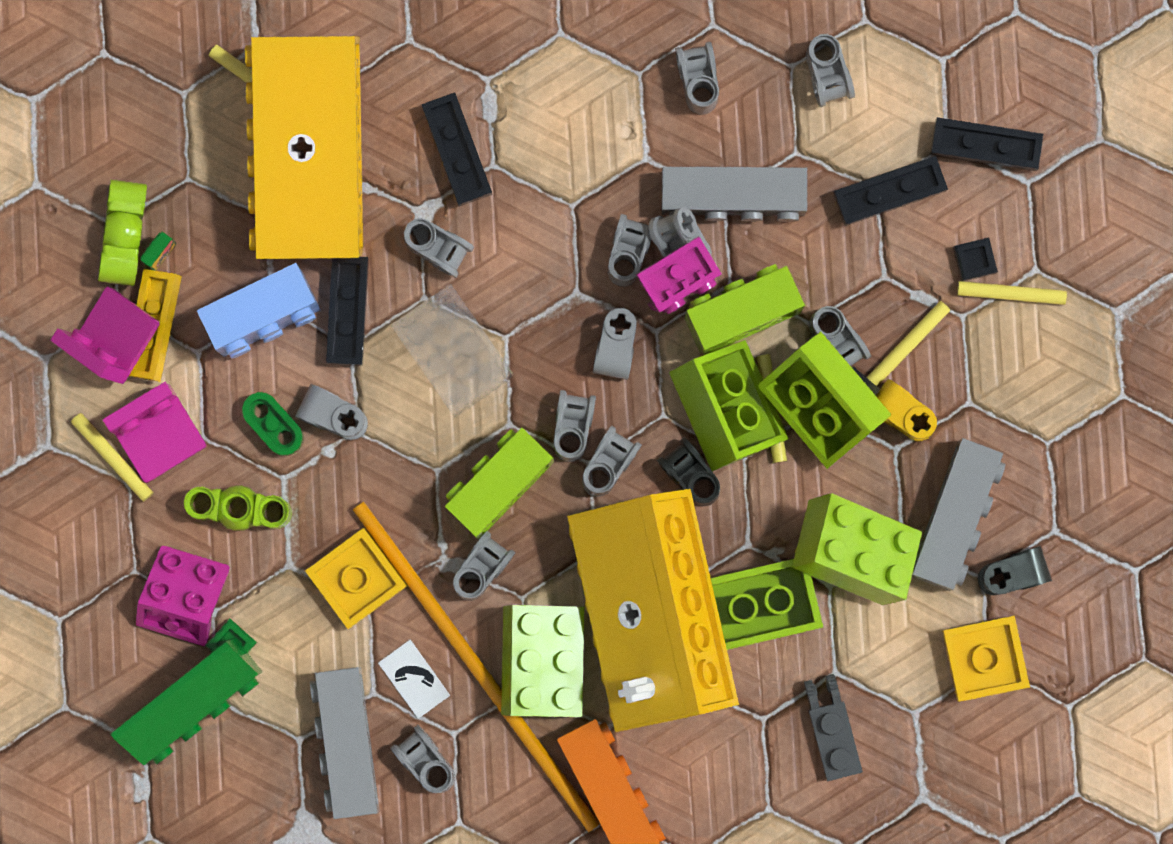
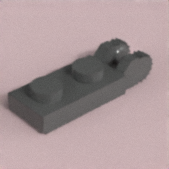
M835 675L826 676V687L830 693L832 704L819 707L818 693L813 681H805L804 686L811 709L808 710L827 782L862 773L844 701L841 702Z

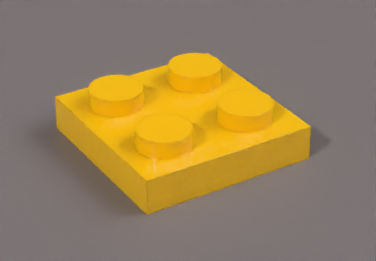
M362 528L305 570L348 630L407 587L365 528Z
M1015 616L942 630L957 702L1030 687Z

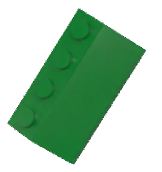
M236 638L226 641L110 735L143 766L152 760L158 765L174 752L170 745L179 738L187 742L201 731L202 727L198 723L209 714L215 719L231 707L227 700L234 694L239 692L243 697L259 684L256 677L263 671Z

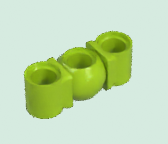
M110 180L103 247L98 273L99 282L135 285L147 184Z
M243 485L231 486L225 490L195 487L186 494L184 499V508L191 517L201 521L212 520L221 523L227 529L233 531H244L252 526L281 529L290 522L292 517V509L283 498L275 495L264 496L259 493L256 494L251 488ZM207 494L211 499V507L207 512L198 514L193 507V502L198 495ZM237 498L244 499L248 508L246 514L240 518L232 517L229 512L230 503ZM275 502L280 503L284 510L283 517L277 522H269L265 517L267 506Z

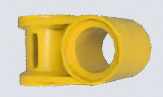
M887 379L876 395L891 413V416L884 423L896 428L914 441L928 439L937 427L935 414L900 385ZM923 415L927 418L925 425L929 430L921 429L917 433L912 429L914 422L910 419L912 417L919 419Z

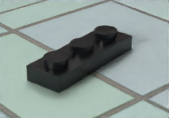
M454 92L421 104L458 206L460 207L493 195L456 93Z
M937 117L935 119L930 155L1037 171L1039 169L1044 134Z
M934 156L835 190L833 194L846 227L944 193L948 188L937 157Z
M368 257L332 258L326 364L363 366L369 269Z

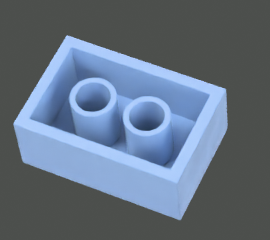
M297 263L197 310L215 350L223 357L230 355L231 359L251 350L249 345L260 339L267 343L284 334L282 329L295 323L296 327H301L316 319L314 313L321 311Z

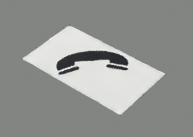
M411 640L378 663L418 719L450 696Z

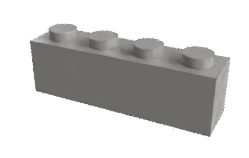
M662 167L661 215H672L676 209L687 207L693 215H705L706 221H726L727 215H741V220L748 222L762 221L763 216H777V221L781 222L799 221V216H805L807 212V168Z
M964 438L958 440L919 546L912 577L949 591L954 590L956 584L962 586L969 567L963 564L968 550L975 551L981 532L976 530L980 517H987L993 502V497L988 496L993 482L999 484L1006 464L1001 462L1002 452Z
M361 667L315 673L316 681H310L312 702H319L321 717H315V730L317 739H323L325 753L319 754L322 776L328 775L330 790H324L326 812L333 811L334 819L379 813Z

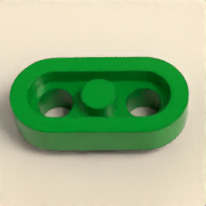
M257 392L245 400L242 407L245 421L273 452L281 456H290L300 450L304 440L301 428L271 395ZM259 405H266L268 407V414L264 418H258L255 414V410ZM283 432H290L292 435V441L287 445H283L279 441V436Z

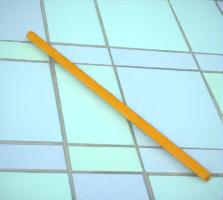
M362 502L356 506L353 512L501 712L502 689L366 503ZM503 715L588 833L600 825L522 716Z

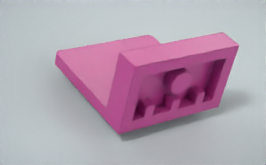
M697 236L635 275L651 300L648 303L650 309L670 314L686 304L683 298L690 293L700 295L717 285L714 279L722 273L701 238Z
M106 287L80 330L74 328L72 332L57 328L50 341L100 378L124 384L160 323L115 289Z
M167 382L161 383L102 419L108 430L116 435L145 483L151 482L207 446L173 388Z
M161 546L137 604L136 626L205 647L210 635L212 614L229 574L230 567L226 564L171 547Z

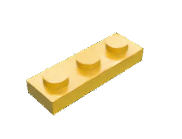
M143 269L136 305L158 320L160 324L128 377L161 382L182 276L174 273Z

